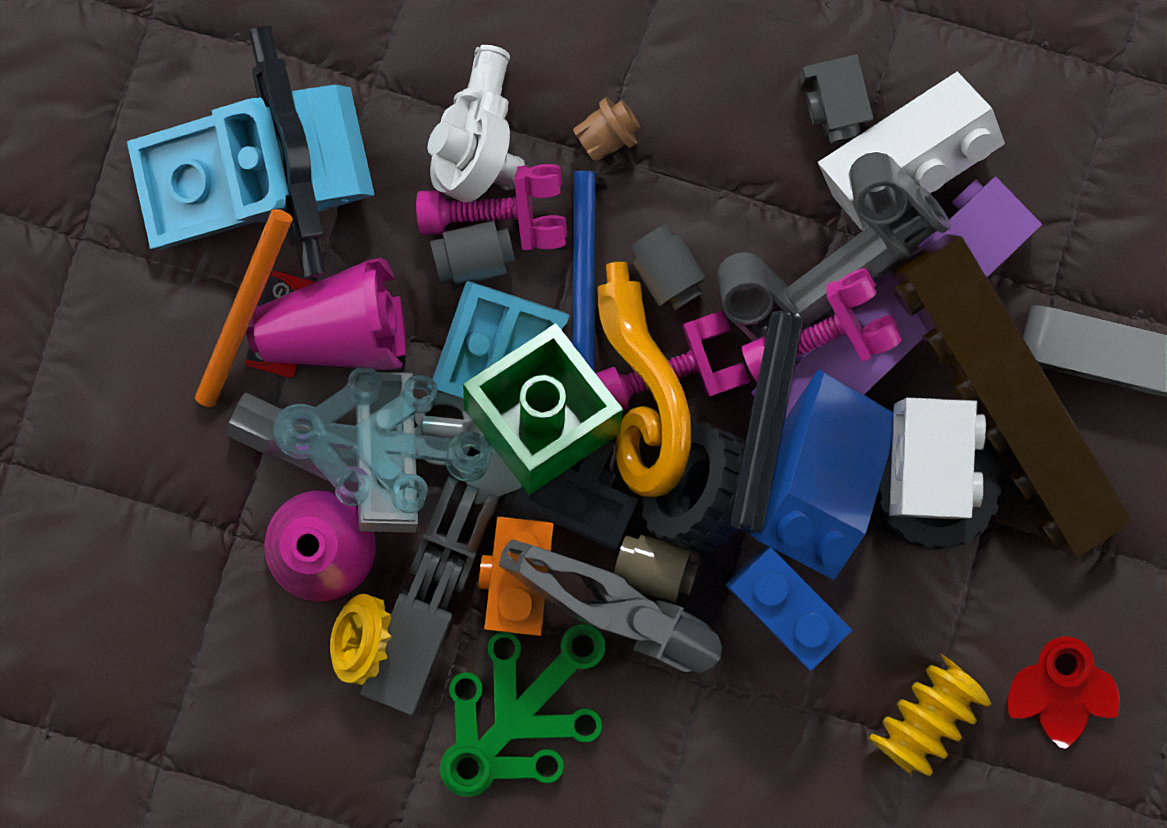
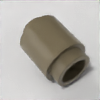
M643 534L640 535L639 539L626 535L619 552L614 574L624 578L626 583L638 592L676 603L680 593L690 596L699 563L690 561L691 551L675 544Z

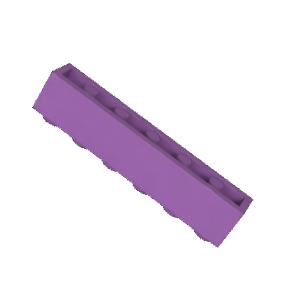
M996 176L984 187L976 179L952 201L959 211L949 219L951 228L944 233L936 231L917 245L919 249L913 255L946 234L962 236L984 274L988 277L1042 224ZM891 271L876 281L879 287L875 290V296L863 304L851 307L862 328L877 318L892 315L901 332L899 336L902 341L886 352L871 355L872 358L864 362L859 358L847 335H841V338L836 337V340H831L830 343L826 342L824 346L821 344V347H816L815 350L811 349V352H806L805 355L801 354L796 359L799 363L795 366L786 417L818 369L864 395L922 340V335L928 332L917 313L910 316L899 303L893 291L898 282ZM756 389L751 392L753 396H755Z

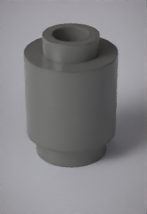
M494 220L443 232L444 238L430 241L441 284L454 281L455 286L465 285L467 281L477 282L506 275L505 263L515 261L508 228L497 231Z
M667 224L645 235L629 247L635 256L632 264L659 307L670 303L674 311L703 294L698 285L707 279L681 235L679 233L673 235Z

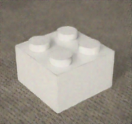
M905 398L894 404L889 516L965 519L972 518L973 507H981L983 475L981 472H974L975 449H983L986 424L985 416L976 414L977 401Z

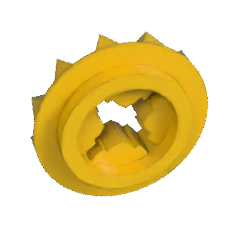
M359 594L347 602L338 615L331 633L330 653L333 669L338 678L343 682L363 685L368 678L377 676L379 662L387 659L388 656L385 649L387 642L392 639V636L388 633L391 614L385 611L384 600L367 594Z

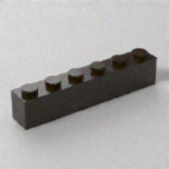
M946 234L891 270L898 282L893 291L899 303L910 316L917 313L928 331L922 335L927 349L939 364L946 361L956 380L951 382V387L958 400L977 401V414L985 416L984 443L996 458L1003 455L1013 471V474L1008 476V481L1016 495L1025 505L1030 502L1033 504L1042 519L1036 523V527L1046 544L1053 551L1060 549L1071 556L1079 558L1132 523V518L963 237Z

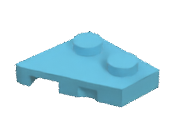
M467 281L431 386L436 390L464 398L463 384L555 323L562 329L567 324L570 315Z

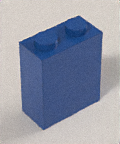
M763 546L725 584L733 595L810 671L852 631L771 547Z

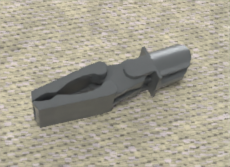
M449 476L427 530L423 533L421 543L411 565L409 573L415 575L409 592L403 590L399 594L392 611L391 622L388 627V633L392 636V639L387 642L385 649L388 657L386 660L379 662L377 676L368 678L360 693V696L386 705L411 717L455 610L448 608L453 593L455 591L461 594L500 498L494 494H488L469 542L460 539L479 491V488L468 485L448 534L439 531L458 484V480ZM430 541L444 546V551L442 552L437 550L436 547L429 545ZM454 550L464 555H467L468 558L466 560V563L465 560L460 559L459 556L451 554L452 551ZM432 583H435L438 586L430 601L426 597Z
M513 539L502 550L499 567L572 618L600 629L636 639L637 642L633 649L636 652L645 654L673 669L683 672L695 671L697 673L713 668L721 658L722 646L719 636L711 631L706 623L683 611L684 608L661 600H656V602L648 600L628 585L624 578L614 573ZM506 552L520 554L518 562H515ZM524 558L533 565L546 566L547 569L552 571L574 573L583 580L585 586L591 590L596 600L587 601L574 598L561 587L550 573L537 571Z

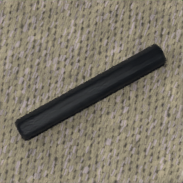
M773 311L770 315L730 520L732 528L746 533H761L765 527L804 323L802 316L790 311Z

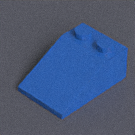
M818 369L785 418L765 527L761 533L750 534L756 540L835 580L866 534L892 445L894 412Z

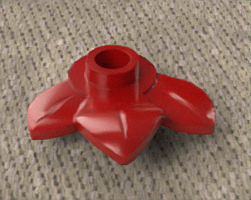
M1061 636L1050 640L1043 646L1037 663L1021 669L1015 675L1007 695V710L1009 716L1015 719L1027 718L1038 714L1045 733L1057 746L1064 749L1068 748L1082 734L1090 714L1105 718L1117 717L1120 702L1119 690L1111 675L1094 666L1093 654L1084 642L1074 637ZM1068 653L1074 659V668L1070 673L1062 675L1056 669V659L1061 654Z

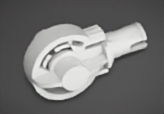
M481 45L480 48L476 47L468 88L455 95L454 104L445 110L441 122L434 128L428 141V152L432 155L430 176L434 188L461 202L476 200L487 191L492 183L499 185L506 191L514 189L517 167L525 166L522 158L507 153L510 130L505 116H507L509 102L501 96L507 65L510 61V54L497 46Z

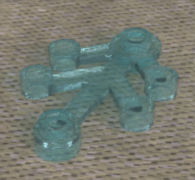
M357 368L349 375L345 388L316 407L306 404H294L286 407L277 415L273 426V437L277 446L291 458H310L333 484L338 500L348 506L360 505L367 499L371 479L364 469L355 466L347 467L332 447L353 450L390 492L393 505L403 513H415L424 506L428 487L421 477L414 474H405L389 455L445 462L450 474L456 479L465 482L481 479L487 473L493 455L489 441L483 435L473 431L459 433L453 439L391 431L415 413L428 412L434 406L438 392L437 385L430 377L425 375L410 377L406 381L403 393L356 426L335 423L357 405L368 406L379 398L382 386L380 375L374 369ZM360 381H366L374 389L363 392L358 390L355 384ZM414 389H421L427 392L429 397L417 399L410 392ZM302 424L310 427L312 431L300 434L292 426ZM471 447L479 451L480 454L474 457L468 456L463 453L461 448ZM353 480L361 484L363 489L358 492H351L343 486V483ZM404 488L414 489L419 494V497L413 500L406 499L401 495L400 490Z

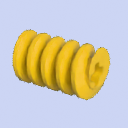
M943 654L941 656L948 667L947 670L933 665L926 669L934 686L929 687L916 682L911 687L919 703L914 704L903 699L897 703L905 720L902 722L891 717L883 719L882 722L890 737L887 739L876 734H871L868 737L874 745L910 775L913 771L931 776L933 770L925 757L928 753L942 759L948 756L940 739L944 736L959 742L963 738L954 723L957 719L973 725L976 723L977 719L969 707L971 702L985 707H989L992 704L984 689Z

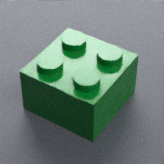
M556 323L463 384L465 412L529 495L620 435L623 408Z

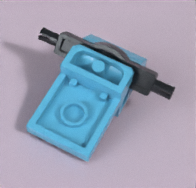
M261 26L248 31L256 66L252 69L257 98L246 99L214 109L211 116L129 140L127 145L150 249L162 250L251 223H267L271 211L278 209L287 212L293 218L287 234L290 245L297 247L303 274L302 278H314L326 274L318 241L323 236L318 212L375 196L351 87L329 85L291 91L284 58L278 59L272 34L273 29L271 26Z

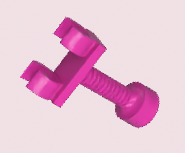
M541 164L528 168V165L518 166L514 178L516 197H513V199L508 197L507 200L506 198H502V200L500 198L496 200L491 198V200L485 199V201L484 199H480V201L476 199L471 202H461L459 200L457 202L453 200L451 203L438 190L418 191L416 213L419 233L421 236L442 235L445 232L446 225L452 223V221L457 223L458 221L463 222V220L465 222L469 220L470 222H474V220L477 222L480 219L481 221H485V219L487 221L491 219L495 221L496 218L498 220L502 218L503 220H507V218L512 220L514 218L519 220L522 250H532L533 247L540 249L562 247L566 245L565 237H568L566 218L558 215H548L534 219L531 196L547 198L561 194V168L554 164Z
M867 268L855 270L842 277L839 281L834 280L826 284L827 299L836 315H834V318L830 317L829 321L826 319L824 323L819 322L818 325L815 324L813 327H809L808 330H803L797 357H800L801 354L805 355L806 352H811V349L815 350L816 347H821V344L824 346L826 342L830 343L831 340H836V337L841 338V335L849 337L862 362L872 358L871 355L880 354L892 349L902 341L899 336L901 332L892 315L877 318L862 328L851 307L863 304L876 295L874 289L876 285ZM764 337L742 346L744 359L756 382L758 381L766 340Z
M724 310L683 324L681 328L690 351L686 355L682 354L681 357L676 356V360L674 358H671L670 361L668 360L678 379L681 376L686 377V374L688 376L691 375V372L693 374L698 373L707 398L733 390L750 382L743 363L712 373L702 341L720 336L731 330ZM612 367L595 373L623 410L629 409V399L634 395V392L636 394L639 393V390L644 392V388L649 390L635 371L634 374L631 372L628 376L627 374L618 373L616 368Z

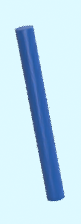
M574 171L572 345L593 371L595 366V172Z

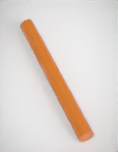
M274 209L269 215L196 392L195 400L203 406L214 407L219 398L293 220L291 215L285 211Z

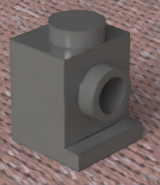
M858 54L802 68L799 75L801 87L812 84L814 90L806 93L811 121L813 125L822 124L824 135L829 138L830 145L849 142L862 134L861 129L870 125L873 115Z

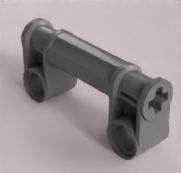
M880 152L867 153L857 158L851 165L848 175L857 213L869 227L790 286L785 284L755 254L741 252L727 257L720 264L717 272L724 313L752 342L761 337L766 338L770 315L773 311H790L802 316L804 321L802 330H808L809 327H813L815 324L818 325L819 322L824 321L834 313L827 299L826 284L834 280L839 281L845 275L862 268H867L875 283L902 262L912 257V249L936 231L944 233L950 229L949 219L941 206L927 190L919 187L892 157ZM878 186H886L884 189L880 191H870L871 189ZM742 287H752L748 290H738Z

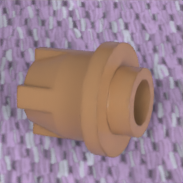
M605 97L599 102L600 108L589 115L584 122L573 128L575 135L593 161L596 159L599 161L624 145L631 148L638 143L634 132L640 128V124L623 100L614 104L608 97Z

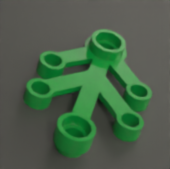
M577 624L569 628L561 640L562 653L518 699L516 693V660L521 652V643L517 636L511 632L502 631L493 635L488 642L487 651L493 661L495 724L479 741L476 702L480 699L483 692L482 682L477 675L471 672L459 673L451 680L449 694L455 702L456 743L447 749L440 763L442 781L451 792L464 797L476 796L487 790L493 779L535 778L542 783H552L559 779L563 773L564 762L561 755L553 749H541L533 757L496 756L511 739L574 737L580 742H590L599 736L602 730V721L599 714L590 708H580L573 714L534 715L577 668L588 669L601 661L605 653V640L597 628L589 624ZM580 635L590 637L594 643L592 653L585 657L576 655L572 649L573 640ZM505 637L512 640L515 645V652L512 657L501 659L496 656L493 647L499 638ZM464 678L474 681L477 688L475 696L468 700L460 698L455 691L456 683ZM584 714L592 716L596 721L595 731L586 736L579 734L574 727L575 720ZM549 755L555 758L558 763V769L553 775L543 776L537 771L536 762L540 757ZM467 757L474 759L479 765L478 774L469 779L462 777L457 769L459 761Z

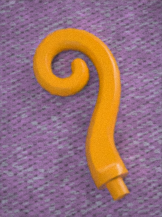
M613 262L606 264L607 284L597 287L600 320L609 342L646 384L659 409L658 413L652 408L641 406L631 409L623 417L620 435L615 439L616 462L620 475L630 490L644 497L655 498L666 495L674 489L685 472L691 446L689 408L677 375L648 332L642 301L641 283L629 281L627 262ZM642 435L645 443L649 446H661L660 455L651 468L644 464L640 455L639 442Z

